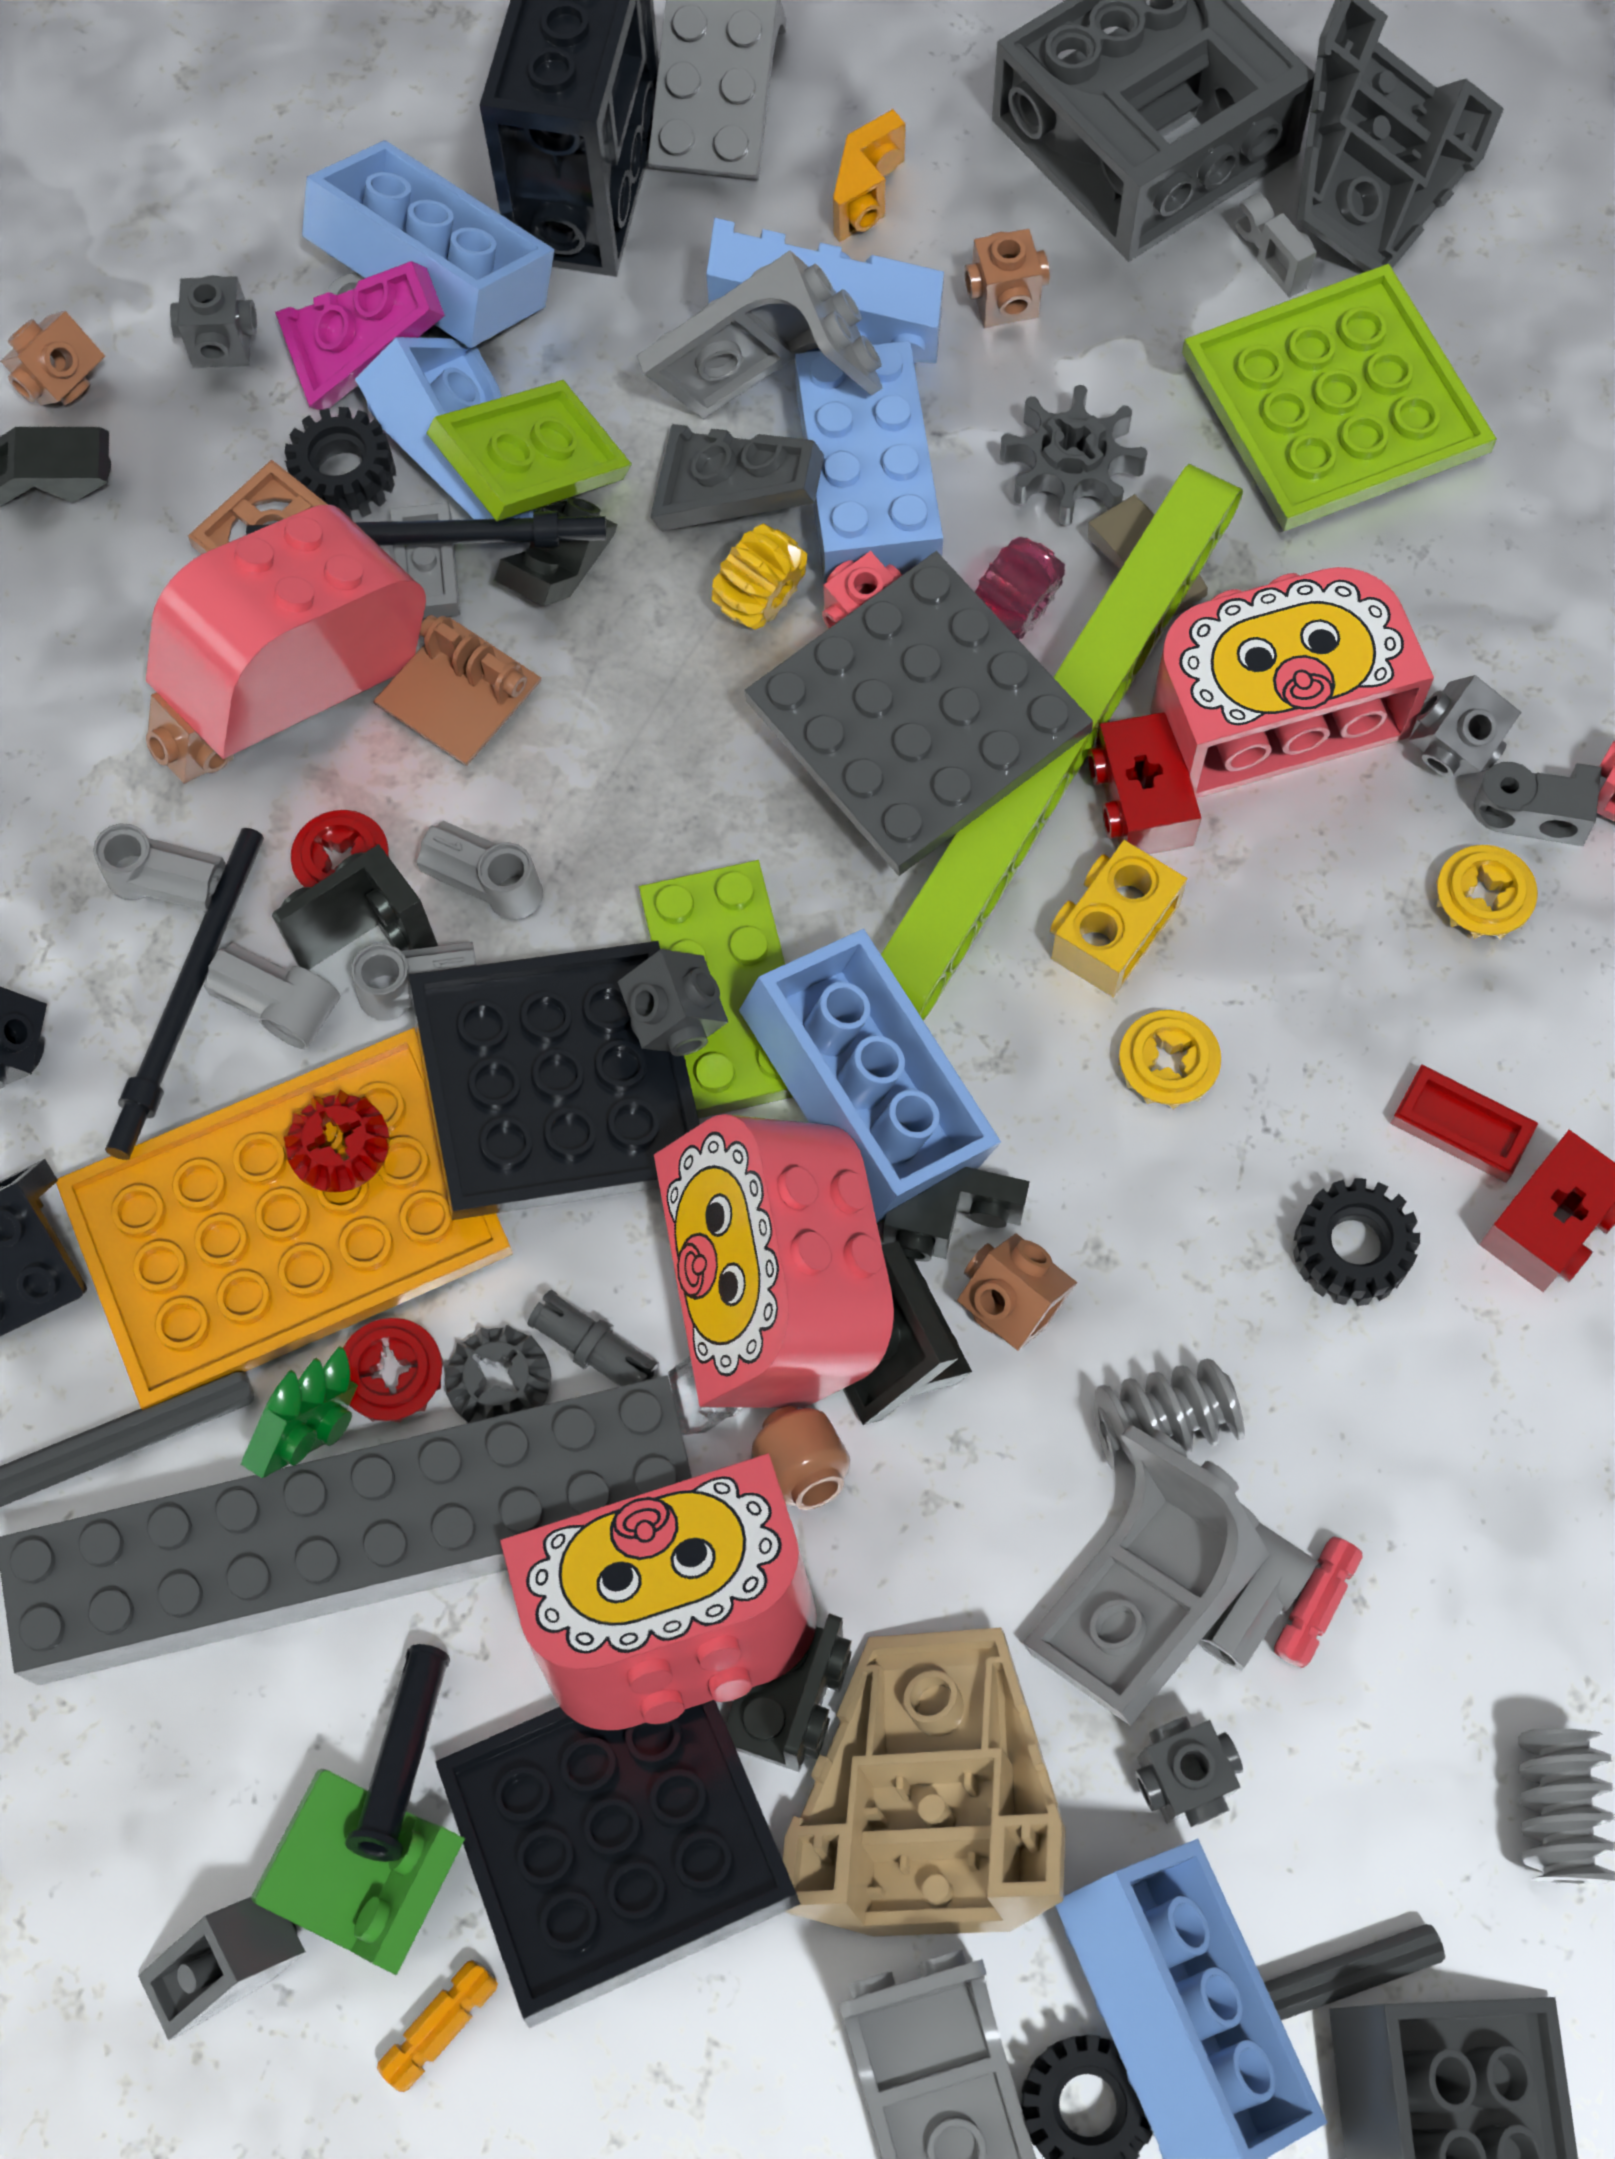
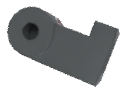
M1515 762L1498 763L1485 773L1474 801V813L1482 825L1496 832L1584 846L1596 822L1602 767L1576 763L1571 776L1564 777L1538 772L1532 773L1524 765Z

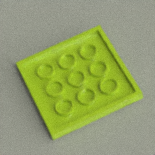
M1389 263L1184 339L1182 355L1284 532L1492 453L1497 440Z

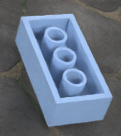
M381 141L306 177L302 236L364 278L410 261L426 267L445 314L435 325L469 348H473L545 308L554 249L388 141Z
M910 341L873 345L882 364L876 370L882 384V389L873 395L865 391L821 351L795 354L796 396L803 439L814 440L824 454L815 503L812 504L824 584L831 572L840 564L848 560L856 562L870 551L884 566L891 564L902 575L935 551L942 556L943 534Z
M864 928L757 978L739 1011L808 1122L839 1127L847 1132L857 1144L864 1161L877 1223L884 1220L887 1212L964 1167L978 1169L1001 1143L999 1137Z
M1199 1839L1117 1870L1063 1896V1901L1055 1905L1064 1925L1066 1937L1075 1950L1094 1994L1098 2011L1107 2024L1126 2068L1128 2080L1139 2098L1158 2142L1163 2159H1267L1328 2123Z

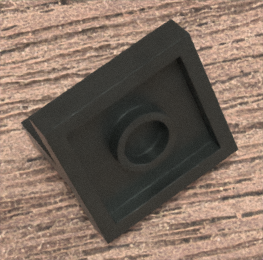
M898 1241L881 1244L894 1307L893 1329L889 1345L881 1362L873 1372L844 1388L862 1425L883 1420L911 1396L956 1385L972 1373L958 1345L957 1339L951 1332L913 1258L907 1259Z

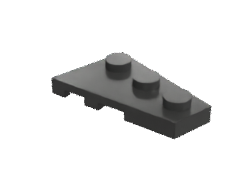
M672 424L650 517L661 531L813 504L816 499L824 454L814 440L758 434L749 440L733 438L728 430L711 428L707 435L693 433L686 425Z

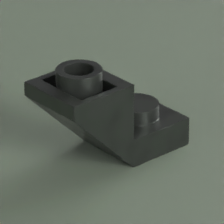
M14 427L0 436V507L32 487L74 503L108 483L111 471L109 431L101 427Z
M574 497L568 498L567 501L542 507L541 512L558 511L559 517L600 516L601 512L600 508L595 504ZM606 519L607 540L560 541L559 548H535L534 542H531L529 549L500 559L494 581L542 606L571 597L613 538L618 524Z
M964 1167L887 1212L884 1222L883 1244L898 1241L907 1259L913 1258L915 1261H930L932 1256L946 1259L957 1211L969 1214L970 1220L987 1227L1003 1228L1006 1227L1007 1223L1020 1226L1030 1181Z

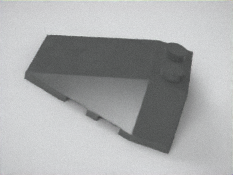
M1335 0L1319 37L1297 222L1365 272L1388 263L1393 268L1424 231L1422 225L1435 209L1445 206L1454 195L1452 189L1463 175L1468 171L1474 170L1483 160L1504 108L1467 78L1436 88L1378 42L1388 15L1369 0Z

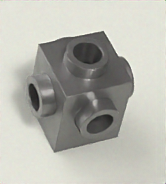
M1473 675L1448 682L1443 691H1437L1427 699L1420 713L1416 716V720L1420 724L1409 741L1424 752L1422 760L1439 774L1455 777L1484 772L1491 768L1504 753L1506 742L1503 739L1522 712L1478 676Z

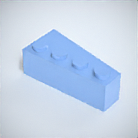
M714 217L706 273L709 303L721 298L749 279L756 270L769 265L791 250L808 267L817 264L823 270L836 292L842 289L848 292L857 305L862 320L856 323L860 335L865 336L872 345L910 341L914 364L918 362L937 364L944 271L876 255H871L865 262L852 260L846 253L842 252V247L820 242L816 251L784 244L786 234L762 229L760 238L734 232L735 222ZM815 348L807 352H815L821 350L819 348Z

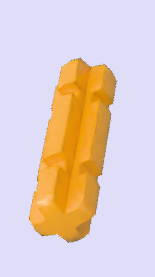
M474 1960L466 1962L450 1980L454 1986L449 1991L442 1989L403 2033L406 2040L402 2045L394 2044L378 2062V2072L395 2090L399 2092L409 2090L425 2072L422 2065L427 2060L434 2062L473 2017L470 2014L472 2008L475 2005L481 2008L497 1990L498 1983L495 1977L479 1962Z

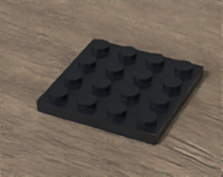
M659 941L409 974L408 987L452 1220L660 1188L654 1154L700 1125L685 1057L674 1056L668 1051L641 1048L639 1039L631 1027V1017L618 984L620 979L660 950Z
M715 1700L685 1709L678 1718L667 1723H643L621 1730H598L584 1726L569 1717L560 1707H557L435 1761L460 1836L465 1838L463 1845L522 2018L529 2028L801 1904Z

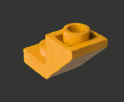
M893 109L847 135L833 196V235L839 242L857 232L869 230L879 219L885 217L886 179L883 176L890 174L899 164L905 162L906 123Z

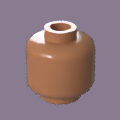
M787 1406L771 1413L762 1424L763 1429L759 1431L753 1441L752 1458L769 1453L786 1505L797 1506L802 1510H810L827 1504L842 1491L844 1479L850 1469L849 1453L832 1422L823 1411L811 1408L797 1409L793 1406Z

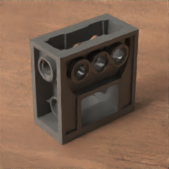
M1065 0L997 41L992 121L1128 262L1300 153L1312 100L1315 73L1240 0H1150L1149 5L1145 2L1146 0ZM1108 27H1119L1109 34L1103 31ZM1068 49L1076 50L1063 59L1058 57V54ZM1192 118H1195L1201 124L1171 144L1163 138V136Z

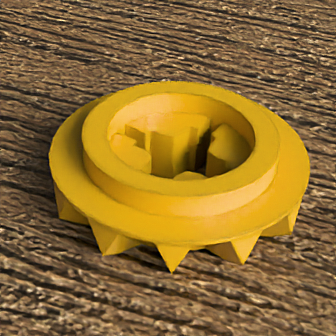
M1475 845L1456 852L1445 862L1435 883L1437 884L1438 892L1437 907H1443L1449 916L1451 927L1461 926L1470 931L1474 939L1483 935H1496L1501 940L1509 932L1517 928L1522 929L1532 915L1538 897L1535 878L1526 863L1514 853L1492 845ZM1477 877L1480 882L1484 883L1487 890H1498V892H1501L1493 902V911L1490 906H1487L1483 898L1473 899L1470 896L1478 885Z
M1159 1010L1142 1016L1126 1031L1120 1046L1118 1065L1121 1066L1127 1088H1133L1142 1095L1147 1105L1156 1102L1169 1105L1174 1110L1184 1103L1191 1101L1199 1102L1203 1095L1215 1084L1221 1068V1051L1215 1035L1200 1019L1182 1011ZM1156 1046L1160 1049L1163 1048L1170 1055L1178 1051L1182 1053L1187 1050L1179 1065L1182 1076L1179 1073L1175 1074L1169 1067L1163 1068L1160 1071L1155 1069L1151 1072L1159 1057Z

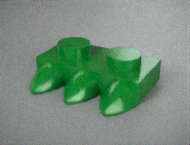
M339 1346L324 1367H322L318 1358L313 1359L299 1380L293 1370H290L285 1375L264 1408L242 1459V1466L263 1479L288 1464L292 1466L297 1465L308 1453L325 1444L331 1446L341 1438L350 1424L352 1412L348 1410V1407L358 1387L357 1384L350 1380L349 1361L343 1347Z

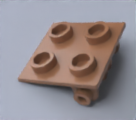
M429 615L422 622L419 634L424 637V645L375 698L374 704L467 766L542 679L452 618L446 616L437 618L434 615Z

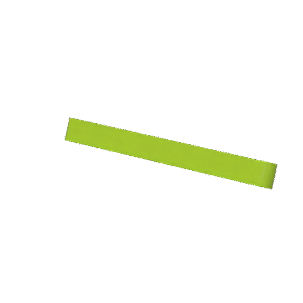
M1188 464L1183 469L1053 677L1093 720L1092 732L956 833L884 948L881 956L923 1021L938 1001L1088 756V750L1092 749L1095 745L1099 725L1107 723L1111 719L1222 538L1238 509L1243 489L1192 464Z

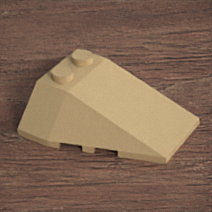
M1002 1628L869 1637L836 1714L840 1723L826 1756L819 1755L811 1773L815 1783L800 1818L793 1816L785 1835L782 1860L801 1903L785 1911V1913L869 1936L1011 1932L1062 1902L1064 1893L1066 1829Z

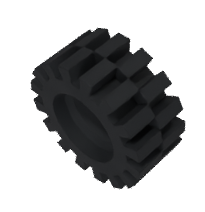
M339 407L338 417H331L329 408L319 410L322 420L315 423L309 415L301 420L305 432L294 427L289 435L292 444H286L284 450L288 473L325 503L340 508L351 519V511L359 509L363 518L371 514L369 503L373 501L378 507H381L386 502L384 491L392 493L395 486L393 476H396V467L386 433H383L382 427L376 419L370 422L368 414L361 410H358L354 419L351 416L349 407ZM352 453L362 457V462L354 470L343 475H326L319 471L320 466L327 459L338 454Z
M1355 1178L1350 1187H1346L1344 1179L1334 1182L1328 1192L1322 1189L1314 1196L1295 1230L1293 1241H1297V1245L1293 1254L1295 1262L1302 1261L1303 1263L1300 1271L1301 1276L1305 1282L1314 1278L1318 1283L1314 1291L1322 1297L1325 1296L1328 1290L1337 1294L1334 1303L1346 1305L1350 1298H1356L1357 1306L1369 1305L1373 1297H1377L1381 1301L1388 1297L1395 1287L1398 1288L1418 1254H1415V1251L1420 1245V1233H1413V1229L1418 1222L1414 1212L1405 1215L1402 1209L1407 1201L1399 1193L1393 1200H1390L1384 1195L1389 1186L1380 1182L1376 1184L1374 1190L1366 1188L1367 1179ZM1356 1220L1366 1223L1379 1237L1381 1247L1379 1256L1366 1264H1353L1345 1261L1334 1250L1331 1240L1332 1230L1338 1224L1345 1221Z
M1097 2035L1073 2036L1049 2046L1046 2051L1035 2059L1030 2066L1031 2069L1027 2078L1023 2082L1021 2109L1031 2142L1045 2159H1137L1141 2156L1139 2152L1145 2144H1149L1153 2131H1151V2126L1139 2098L1128 2080L1126 2068L1113 2040L1101 2038ZM1082 2074H1091L1103 2079L1112 2089L1116 2099V2114L1112 2124L1103 2133L1091 2137L1081 2136L1073 2132L1065 2124L1060 2112V2096L1064 2087L1071 2079Z

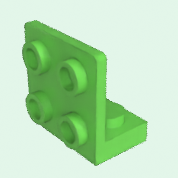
M319 1769L314 1775L252 1893V1901L397 1976L465 1838L406 1811L398 1842L403 1847L401 1857L390 1862L363 1858L350 1851L346 1847L345 1841L348 1833L357 1829L367 1790L331 1771Z

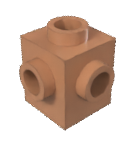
M1030 229L997 232L987 237L974 239L972 264L965 265L964 276L970 300L976 299L984 328L1039 318L1042 286L1049 285L1050 272L1045 251H1036Z
M66 311L47 316L39 324L34 319H31L21 326L8 339L7 342L13 349L1 360V363L11 372L8 376L11 385L26 400L32 403L37 401L41 406L59 401L67 405L87 389L90 382L85 376L106 356Z
M157 692L151 695L146 743L151 755L159 764L167 765L183 783H187L205 773H215L233 760L234 754L222 759Z
M1016 1233L996 1248L989 1243L985 1244L975 1254L964 1270V1274L971 1280L957 1299V1302L972 1313L975 1321L983 1329L998 1334L1019 1351L1045 1330L1077 1282L1052 1262L1050 1255L1045 1249L1034 1242L1024 1240Z

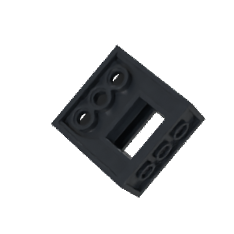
M510 0L479 106L500 215L553 248L552 267L614 277L618 275L649 157L659 67L653 0ZM547 221L564 223L571 227L573 231L557 230Z

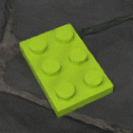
M564 380L435 416L427 431V435L496 521L621 481L632 465Z

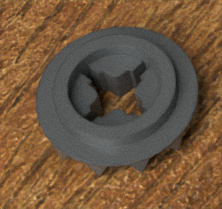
M509 1325L494 1329L480 1327L477 1333L465 1342L457 1343L450 1363L445 1366L447 1397L457 1414L468 1423L542 1406L550 1390L551 1370L543 1349L532 1335L528 1336ZM482 1361L486 1365L490 1363L492 1366L499 1368L505 1362L509 1363L511 1361L512 1365L507 1373L518 1392L515 1394L509 1388L504 1390L498 1385H495L489 1391L485 1390L483 1392L482 1388L487 1380L478 1363Z

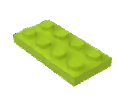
M759 860L639 886L651 942L659 941L660 949L703 955L711 976L718 984L720 990L719 998L728 1019L727 1024L707 1037L708 1043L702 1049L692 1054L684 1055L698 1119L792 1098V1094L739 1011L757 978L785 965Z

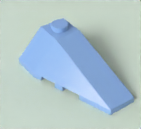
M396 337L355 378L367 400L368 409L378 420L382 429L473 519H494L427 435V431L435 416L501 398L498 384L477 346L469 348L453 338ZM536 509L509 518H533V512H536Z

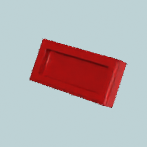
M1421 1064L1390 1124L1507 1183L1515 1171L1538 1122Z

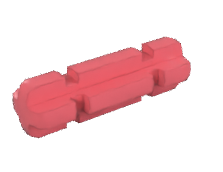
M1332 1537L1317 1560L1320 1568L1314 1569L1289 1616L1292 1624H1286L1274 1645V1653L1289 1664L1304 1668L1311 1662L1320 1644L1316 1637H1322L1323 1633L1325 1634L1348 1588V1584L1344 1581L1345 1579L1350 1580L1354 1576L1363 1558L1362 1551L1354 1544L1338 1537Z

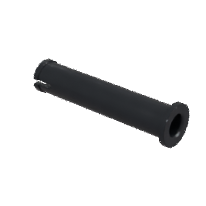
M414 1644L410 1646V1649H407L405 1665L356 1830L348 1833L345 1841L346 1847L350 1851L363 1858L390 1862L398 1860L402 1855L403 1847L398 1842L446 1667L448 1668L450 1663V1657L445 1651L431 1645Z

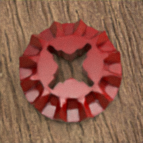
M351 810L326 812L310 820L297 834L291 849L292 869L296 879L303 887H313L333 874L338 867L337 865L334 870L331 869L333 864L325 848L331 852L335 850L339 853H344L350 847L352 848L351 855L365 853L379 844L389 857L388 841L381 827L365 814Z
M339 1090L336 1095L324 1098L313 1095L312 1101L300 1113H293L292 1125L288 1135L284 1137L288 1163L298 1178L310 1187L320 1191L344 1192L365 1184L376 1175L387 1157L390 1137L383 1115L366 1097L351 1096ZM331 1122L333 1126H337L341 1133L353 1131L352 1134L345 1138L347 1146L345 1151L349 1159L343 1161L340 1154L335 1153L330 1146L319 1149V1146L327 1141L325 1133L327 1128L325 1124Z
M401 1318L375 1320L358 1329L343 1346L349 1361L350 1380L358 1385L349 1406L372 1422L380 1420L401 1423L404 1418L416 1412L425 1411L428 1402L435 1392L441 1389L442 1365L444 1361L438 1345L423 1327L412 1321ZM386 1347L390 1348L391 1353L400 1365L411 1366L408 1372H403L398 1376L399 1385L395 1386L396 1394L391 1392L382 1378L373 1379L371 1377L374 1376V1372L384 1369V1358H387Z

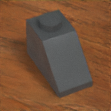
M249 1897L205 1915L141 1972L138 1977L169 2041L269 1983L304 1954L305 1950L297 1935L295 1923L255 1904L252 1898Z

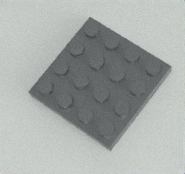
M937 551L744 690L746 702L898 876L1090 734L1093 728V720Z

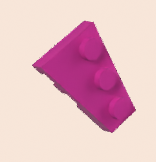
M413 261L359 280L355 289L339 295L327 292L314 297V304L304 308L295 309L287 307L275 312L308 405L317 410L330 409L356 388L358 384L355 378L396 337L418 338L445 316L427 268Z

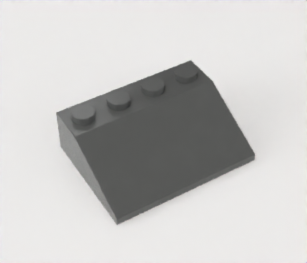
M1556 1997L1397 2003L1329 2008L1346 2159H1578Z

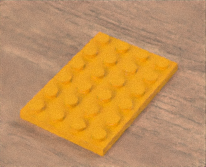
M414 1027L135 1145L129 1160L109 1156L57 1178L58 1181L56 1182L142 1410L235 1372L249 1371L513 1255L511 1246L496 1213L457 1220L451 1219L418 1035ZM339 1090H342L351 1096L366 1097L383 1115L389 1131V1150L380 1170L365 1184L344 1192L320 1191L304 1183L298 1178L288 1163L284 1137L288 1135L292 1125L293 1113H300L311 1103L313 1095L324 1098L336 1095ZM331 1122L325 1124L327 1128L325 1131L327 1141L320 1145L319 1149L330 1146L345 1161L349 1159L345 1151L347 1148L345 1138L352 1134L353 1131L341 1133L337 1126H333Z

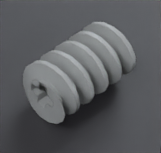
M1211 1359L1200 1361L1196 1377L1187 1366H1176L1172 1371L1171 1385L1162 1373L1152 1372L1147 1377L1145 1392L1135 1379H1125L1121 1384L1120 1400L1108 1385L1098 1386L1095 1391L1094 1417L1105 1457L1113 1471L1115 1470V1456L1118 1450H1123L1130 1462L1135 1466L1130 1451L1121 1439V1435L1129 1425L1135 1426L1148 1435H1151L1154 1430H1159L1169 1437L1174 1436L1185 1453L1192 1452L1193 1431L1201 1430L1211 1447L1218 1445L1219 1425L1224 1423L1227 1424L1237 1440L1244 1439L1243 1416L1230 1377L1222 1372L1216 1362Z
M1533 1729L1523 1732L1518 1736V1745L1521 1749L1539 1755V1757L1524 1761L1519 1765V1774L1523 1778L1540 1784V1786L1523 1791L1520 1794V1803L1524 1807L1541 1813L1540 1816L1521 1823L1523 1835L1542 1842V1845L1525 1850L1522 1853V1861L1525 1865L1544 1872V1875L1532 1878L1533 1880L1565 1884H1603L1615 1881L1614 1871L1595 1864V1857L1615 1851V1842L1594 1835V1827L1614 1821L1613 1812L1594 1806L1592 1802L1593 1797L1613 1791L1612 1783L1591 1776V1768L1612 1762L1611 1754L1590 1747V1739L1603 1735L1600 1732L1579 1729Z

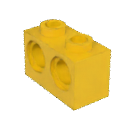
M1123 840L1111 858L1102 854L1093 864L1084 881V886L1088 889L1079 902L1075 904L1070 900L1067 901L1056 915L1049 931L1055 935L1051 959L1114 998L1181 905L1188 878L1126 840ZM1123 886H1132L1139 889L1144 896L1130 899L1122 896L1116 889ZM1097 932L1108 937L1111 943L1104 946H1095L1086 942L1082 936L1087 933Z

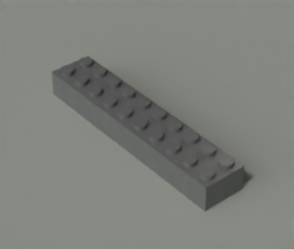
M668 1375L281 1468L263 1479L257 1475L248 1476L0 1536V1574L14 1674L36 1685H43L506 1571L507 1566L500 1540L692 1478Z

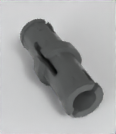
M549 1290L543 1296L542 1300L546 1303L543 1305L538 1302L527 1322L529 1327L537 1329L574 1355L573 1363L583 1370L591 1366L620 1387L652 1379L659 1367V1362L655 1359H650L613 1334L614 1326L603 1318L598 1322L594 1321L560 1298L553 1290Z

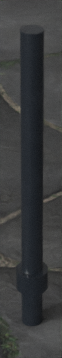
M558 511L533 512V518H506L499 521L495 519L355 522L379 546L534 542L535 548H559L560 541L607 540L606 516L559 517ZM271 524L247 525L246 535Z
M241 829L137 1075L127 1079L118 1100V1105L122 1110L105 1148V1151L115 1158L122 1160L130 1159L146 1119L153 1118L164 1095L160 1085L208 974L209 965L216 955L263 843V835L254 829Z

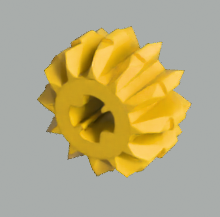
M764 523L756 526L752 531L744 533L741 541L735 547H731L728 557L720 563L721 569L712 583L711 600L721 608L722 613L733 621H737L754 630L759 629L767 622L774 620L782 607H787L788 600L792 594L798 590L797 585L804 577L806 571L807 553L798 546V542L779 529L775 530Z

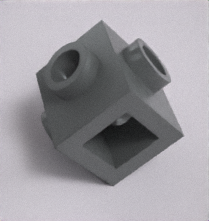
M210 275L203 278H180L179 302L171 303L170 306L171 328L175 338H182L193 368L250 366L251 335H256L257 314L254 301L245 300L238 277Z
M660 949L618 981L631 1017V1027L638 1037L642 1049L668 1051L674 1056L689 1055L702 1049L708 1043L707 1037L728 1023L719 998L720 990L718 984L711 976L703 955Z
M1187 1716L1171 1721L1149 1732L1153 1745L1146 1747L1137 1757L1141 1769L1135 1771V1776L1141 1793L1151 1811L1160 1809L1166 1824L1186 1816L1190 1827L1197 1826L1230 1811L1225 1798L1230 1797L1241 1788L1236 1775L1243 1772V1765L1233 1741L1226 1732L1217 1735L1210 1720L1192 1727ZM1196 1755L1205 1774L1203 1779L1194 1781L1184 1776L1180 1766L1184 1756Z

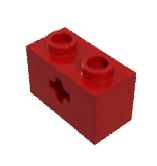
M1165 712L1100 724L1096 747L1088 750V764L1094 785L1103 784L1107 802L1102 804V816L1107 837L1109 839L1117 838L1119 846L1123 840H1126L1147 854L1194 846L1202 817L1188 768Z
M1569 1129L1493 1224L1479 1245L1543 1293L1558 1275L1569 1283L1593 1253L1583 1243L1595 1227L1604 1234H1607L1615 1225V1162ZM1559 1207L1569 1214L1564 1223L1553 1216Z

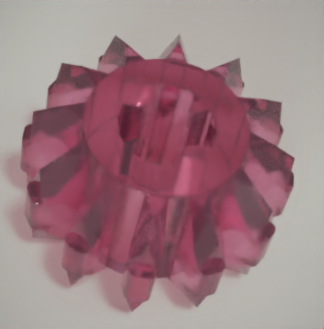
M1021 536L1011 540L1007 547L1001 549L998 557L992 563H989L988 570L978 580L979 585L975 590V593L1018 640L1022 639L1028 631L1033 630L1036 622L1041 616H1044L1049 604L1055 599L1054 596L1057 590L1063 584L1065 564L1054 556L1055 553L1041 543L1038 544Z

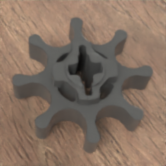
M1084 385L1074 387L1071 409L1065 413H1050L1043 409L1036 397H1028L1025 400L1023 422L1034 429L1036 433L1028 437H1018L1006 433L1001 438L1000 460L1004 463H1025L1032 469L1030 472L1016 478L1014 501L1017 504H1025L1033 494L1047 491L1055 494L1061 500L1058 520L1064 526L1072 523L1075 501L1081 497H1096L1103 501L1107 510L1121 503L1124 489L1112 481L1110 477L1117 473L1141 476L1144 474L1147 459V450L1144 447L1126 448L1114 440L1129 433L1132 409L1129 406H1121L1113 416L1108 418L1091 416L1085 410L1087 388Z

